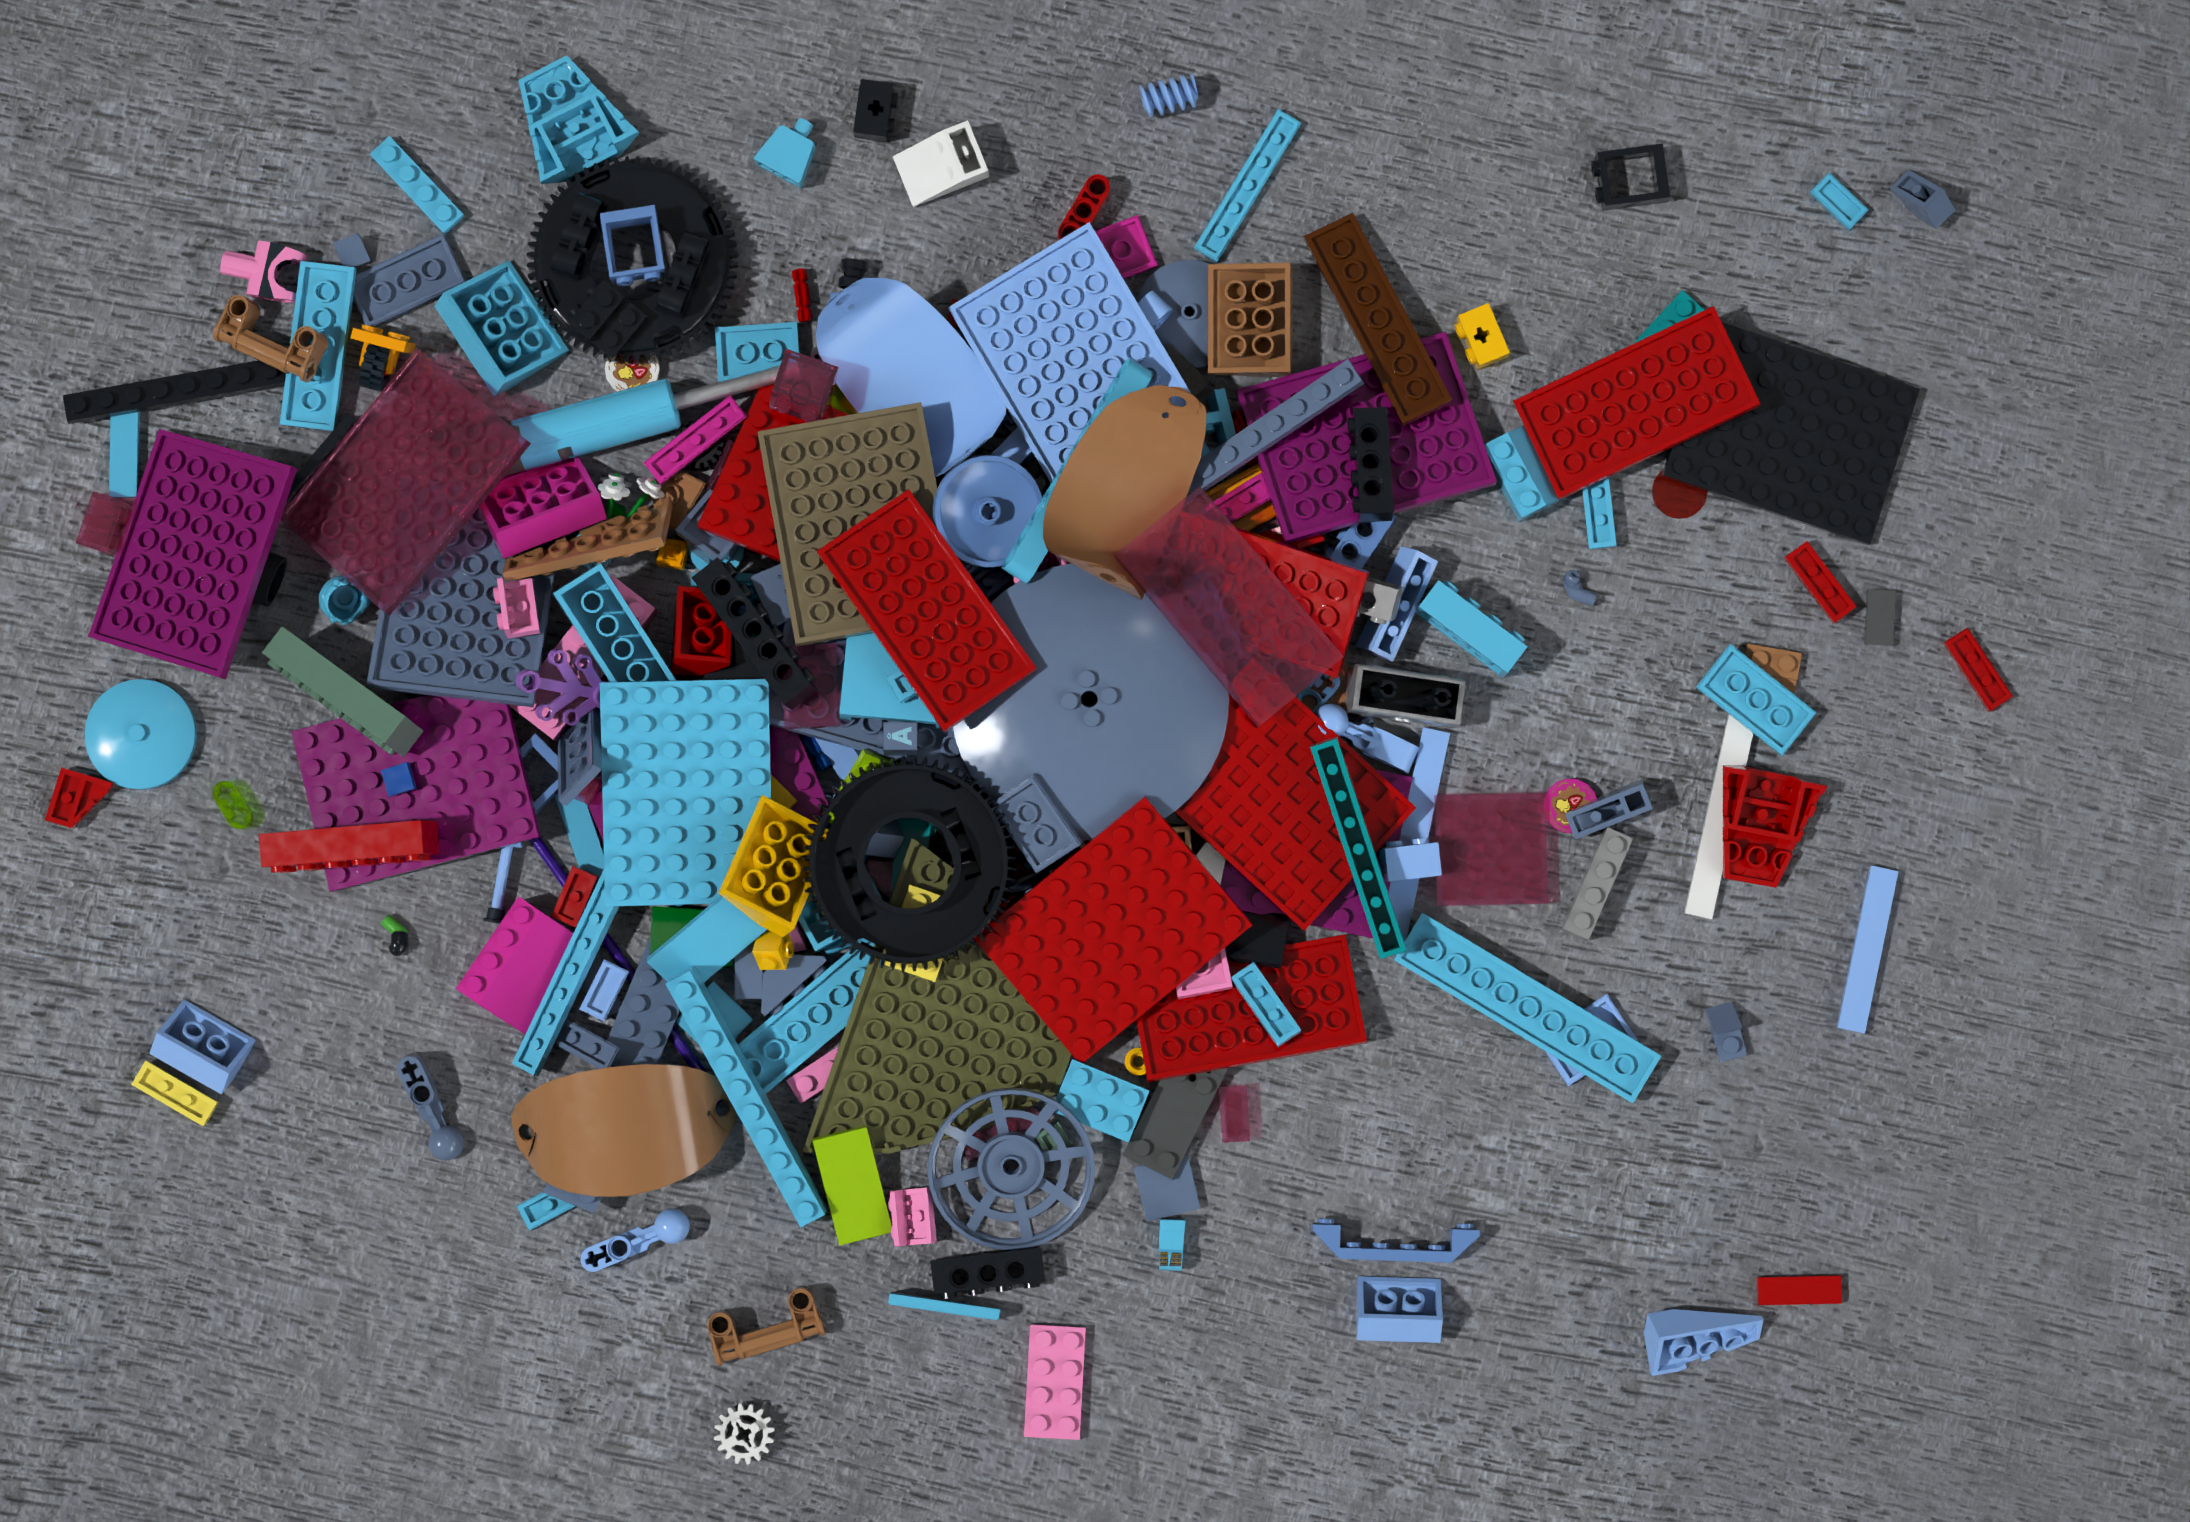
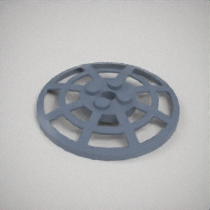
M1010 1087L993 1089L963 1102L940 1125L929 1152V1187L934 1202L944 1219L967 1239L995 1249L1018 1250L1031 1248L1059 1236L1082 1213L1094 1185L1095 1162L1093 1149L1088 1134L1081 1122L1067 1107L1056 1099L1030 1089ZM1024 1095L1045 1102L1046 1105L1038 1115L1018 1109L1004 1110L1001 1096ZM990 1099L993 1112L977 1119L966 1131L951 1125L967 1108L982 1100ZM1056 1109L1064 1114L1073 1124L1083 1145L1066 1147L1060 1133L1048 1122ZM1006 1118H1022L1030 1120L1032 1123L1024 1134L1009 1132ZM995 1120L998 1134L987 1142L973 1135L983 1125ZM1042 1128L1050 1134L1058 1149L1041 1151L1034 1139ZM944 1134L958 1140L953 1155V1173L937 1178V1153ZM968 1145L979 1151L978 1165L961 1170V1159L965 1146ZM1085 1157V1180L1082 1191L1076 1200L1063 1190L1069 1175V1158ZM1008 1159H1014L1019 1163V1167L1015 1171H1007L1003 1167L1004 1162ZM1061 1160L1060 1174L1055 1185L1043 1177L1044 1162ZM980 1177L981 1182L987 1189L980 1202L970 1193L964 1181ZM956 1184L963 1199L975 1209L967 1224L961 1221L948 1207L942 1197L941 1188ZM1036 1187L1049 1194L1042 1202L1027 1209L1024 1196L1031 1193ZM996 1196L1013 1199L1016 1212H1002L994 1210L990 1206ZM1056 1200L1070 1209L1055 1225L1040 1233L1032 1234L1029 1218L1044 1212ZM984 1216L999 1221H1018L1022 1237L999 1238L977 1231V1228Z

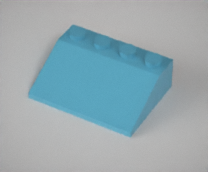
M510 260L444 292L434 306L494 397L518 385L569 351L555 328H551L549 325V319L546 320L543 317V310H539L537 301Z

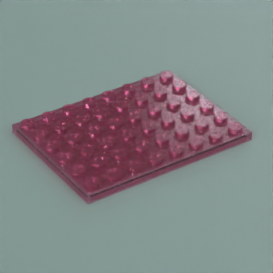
M417 348L283 511L280 520L384 613L390 616L531 443L428 355Z

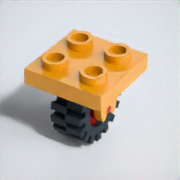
M362 324L361 329L353 328L351 339L364 342L359 366L362 367L359 385L382 392L386 388L387 382H389V375L394 374L400 352L414 354L416 344L409 342L410 336L390 331L388 336L382 335L384 329Z

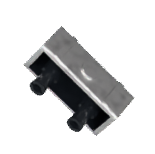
M1355 664L1351 665L1348 671L1344 710L1346 713L1359 714V716L1386 718L1398 723L1411 724L1413 722L1427 724V726L1458 727L1461 721L1465 680L1450 678L1445 675H1430L1383 668L1378 665Z

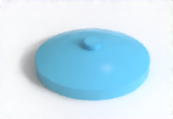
M134 679L111 687L94 703L85 725V746L95 768L109 781L135 790L154 789L174 780L189 764L197 742L196 721L188 703L172 688L153 680Z

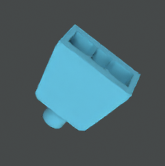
M799 118L793 130L780 125L755 155V164L801 189L816 149L815 143L807 138L813 128V124L803 118Z

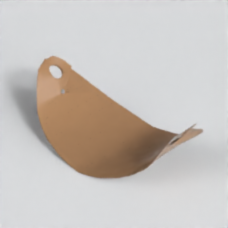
M662 1064L608 1067L578 1072L554 1079L529 1092L515 1106L511 1115V1123L517 1146L543 1181L561 1190L595 1197L630 1196L660 1189L685 1179L699 1171L715 1157L736 1120V1110L716 1076L695 1068ZM725 1099L729 1103V1110L725 1115L718 1116L715 1111L716 1104L719 1100ZM522 1124L530 1127L532 1132L530 1140H526L521 1135L520 1126Z

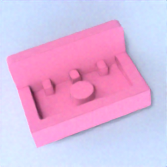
M503 577L497 578L498 587L493 588L495 603L501 606V613L497 614L499 630L505 631L507 639L540 634L532 578L504 582Z
M930 1187L890 1191L888 1206L892 1214L891 1236L894 1240V1246L937 1243L934 1205Z

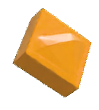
M666 538L665 546L661 547L658 551L656 565L658 567L684 570L689 552L687 542Z

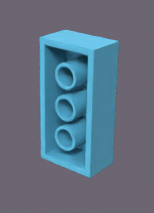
M1438 580L1415 613L1503 678L1528 647L1524 644L1525 639L1513 630L1509 633L1502 628V621L1494 615L1489 614L1486 616L1479 611L1481 606L1473 599L1467 597L1465 600L1457 594L1459 590L1453 584L1446 580L1444 583Z

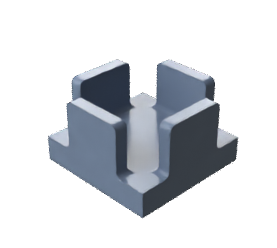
M711 489L705 493L675 530L676 534L687 542V548L708 564L717 557L722 561L724 559L730 561L741 547L731 541L698 529V522L712 494Z

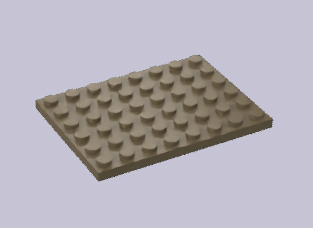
M921 402L757 431L796 646L873 633L820 559L817 550L908 489L934 524L933 502L937 491V483Z

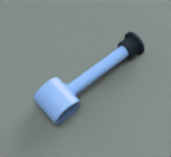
M524 842L501 848L491 908L488 907L487 917L483 918V921L500 924L503 920L505 910H502L512 850L513 847L522 848Z

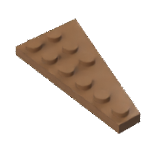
M671 497L661 499L662 505L648 509L647 505L637 508L638 512L628 518L619 515L580 530L581 536L568 541L565 536L556 539V543L543 550L541 547H536L507 558L502 572L505 581L523 580L539 574L550 575L561 569H576L583 564L592 562L603 563L614 557H629L637 552L660 549L665 546L673 509Z

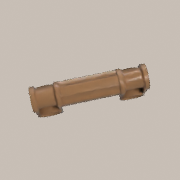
M241 295L231 297L214 328L213 339L220 343L230 344L234 350L274 367L283 373H292L299 376L300 380L305 383L310 382L315 376L319 362L327 349L328 340L326 336L309 326H303L297 329L289 348L252 331L260 316V308L257 303ZM246 305L244 313L240 314L242 307ZM313 336V342L308 346V340Z
M800 1286L793 1289L790 1293L788 1305L792 1315L791 1320L738 1335L734 1319L728 1311L718 1310L710 1316L707 1326L718 1367L722 1366L723 1362L736 1358L743 1360L751 1356L803 1342L804 1338L817 1334L821 1336L826 1335L822 1317L817 1309L812 1291L807 1287ZM805 1293L809 1298L808 1305L805 1307L795 1305L793 1301L794 1295ZM721 1316L727 1319L728 1328L726 1330L719 1331L715 1329L713 1320L716 1317Z

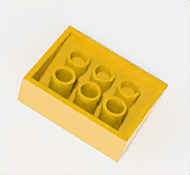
M762 795L718 894L758 925L784 937L794 930L809 895L804 890L811 887V883L802 882L803 878L809 876V872L801 871L802 867L809 866V861L801 860L802 856L809 855V851L803 849L802 846L811 844V841L804 837L805 834L813 835L814 830L810 829L808 824L817 825V823ZM825 829L822 838L818 837V841L826 839L828 829Z

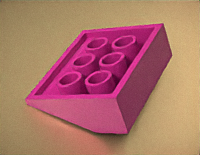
M578 456L504 476L472 489L503 559L515 556L520 552L535 546H541L548 541L569 535L574 531L595 525L607 519L600 494Z
M518 896L456 987V990L523 1034H526L573 932Z

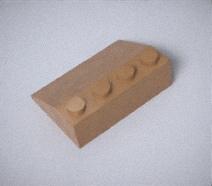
M1291 263L1208 264V374L1250 377H1284L1293 374V268Z

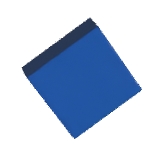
M409 762L381 770L388 797L417 789Z

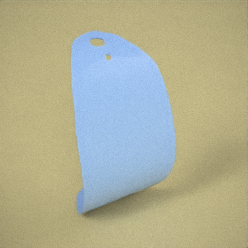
M862 278L829 300L824 310L820 313L816 328V342L819 355L840 390L858 413L922 403L935 477L944 474L950 468H954L955 464L958 465L994 435L1006 415L1007 408L975 353L964 339L931 304L908 285L887 278ZM849 294L842 302L836 304L841 297ZM854 304L853 309H848L849 305Z

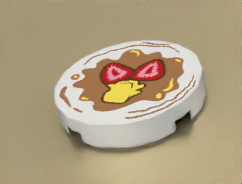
M656 355L651 356L650 364H648L645 357H641L640 365H637L634 357L630 358L629 365H626L624 357H620L618 364L609 357L605 364L606 379L615 391L659 379L660 366Z

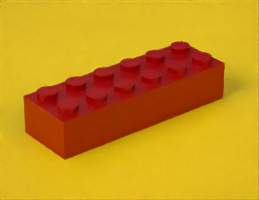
M415 820L259 834L261 867L271 868V873L297 872L296 867H298V870L306 871L323 870V864L325 868L337 869L349 868L350 862L352 866L377 865V860L379 864L404 863V858H406V861L414 862L431 861L430 855H439L437 821Z

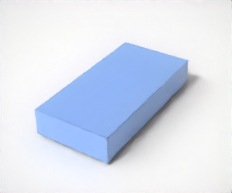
M604 959L580 1010L602 1021H606L628 977L629 971Z

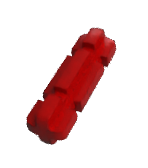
M805 268L792 270L793 282H795L793 286L796 307L799 309L797 310L798 321L803 323L810 322L813 316L812 310L809 308L811 300L809 285L806 283L808 280L807 271Z

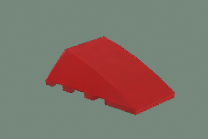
M1723 765V878L1776 888L1793 856L1791 853L1796 843L1800 842L1804 834L1803 829L1809 817L1813 816L1817 808L1815 805L1821 794H1824L1827 785L1742 765Z

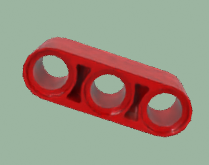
M1094 174L1088 178L1058 229V241L1063 238L1062 235L1067 230L1075 231L1089 222L1092 226L1110 194V183L1105 176ZM1095 183H1100L1105 187V191L1100 195H1096L1091 192L1090 187ZM1088 207L1092 212L1089 217L1080 218L1076 214L1078 208Z

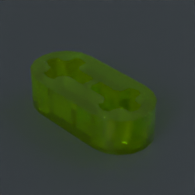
M229 781L217 783L214 786L212 795L228 824L238 830L250 827L254 815L238 787ZM223 787L226 789L232 788L233 792L230 793L233 801L232 804L225 798L220 799L219 796L222 794L221 789ZM234 807H237L239 812H246L247 815L244 817L245 823L234 822L233 819L237 817L233 810Z

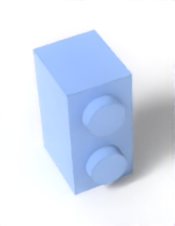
M1429 837L1412 839L1413 844L1403 845L1402 840L1386 842V847L1379 848L1378 850L1379 866L1384 881L1441 876L1438 842H1429Z

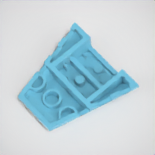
M567 55L518 80L541 184L566 182V179L572 182L575 180L574 173L580 176L585 175V167L591 172L594 170V163L601 167L604 165V160L610 162L616 157H620L639 135L634 126L607 100L606 96L594 86L590 79Z

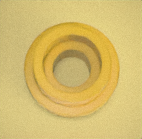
M1141 1048L1131 1049L1125 1056L1126 1069L1133 1075L1145 1074L1144 1063L1141 1067H1136L1133 1064V1059L1136 1056L1143 1058Z

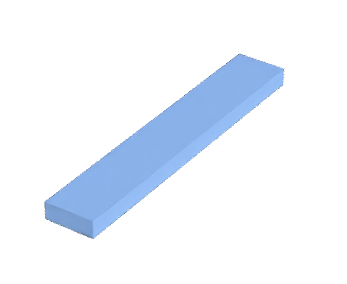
M1872 865L1869 868L1836 1028L1865 1034L1899 871Z

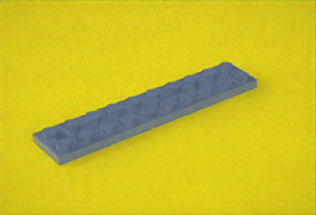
M650 939L607 1038V1041L624 1050L616 1067L657 1064L680 1011L666 986L667 981L647 963V957L650 954ZM546 1183L543 1193L594 1214L601 1197L561 1190Z

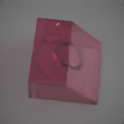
M786 349L772 389L769 408L803 419L806 422L823 420L831 404L839 367Z

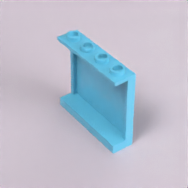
M874 633L847 637L839 712L840 720L851 721L852 717L917 722L936 724V728L940 729L917 695L900 703L887 681V677L899 671V669Z

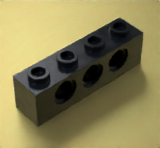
M1387 407L1354 408L1352 418H1348L1347 421L1348 434H1353L1354 443L1349 444L1350 461L1355 460V470H1351V486L1356 487L1357 496L1352 498L1353 513H1358V522L1392 521L1394 505ZM1369 434L1375 438V441L1368 443L1361 437ZM1373 461L1377 467L1368 469L1363 465V462ZM1374 487L1379 493L1377 495H1369L1365 492V488Z
M1041 1247L930 1260L934 1294H940L941 1299L957 1297V1291L968 1290V1295L984 1294V1288L996 1287V1292L1013 1290L1012 1285L1023 1284L1024 1289L1040 1287V1281H1045ZM1012 1262L1021 1263L1024 1267L1023 1275L1018 1278L1010 1276L1008 1266ZM985 1265H991L996 1270V1277L991 1281H985L980 1275V1270ZM961 1268L967 1271L969 1278L965 1284H957L953 1280V1272L956 1269Z

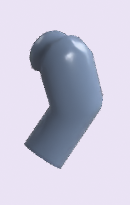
M1568 571L1563 577V585L1568 597L1593 606L1597 593L1583 589L1579 579L1581 576L1578 571Z

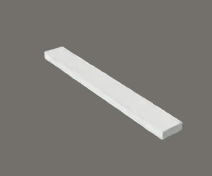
M1729 714L1684 914L1710 920L1713 917L1723 872V765L1746 766L1753 737L1752 732Z

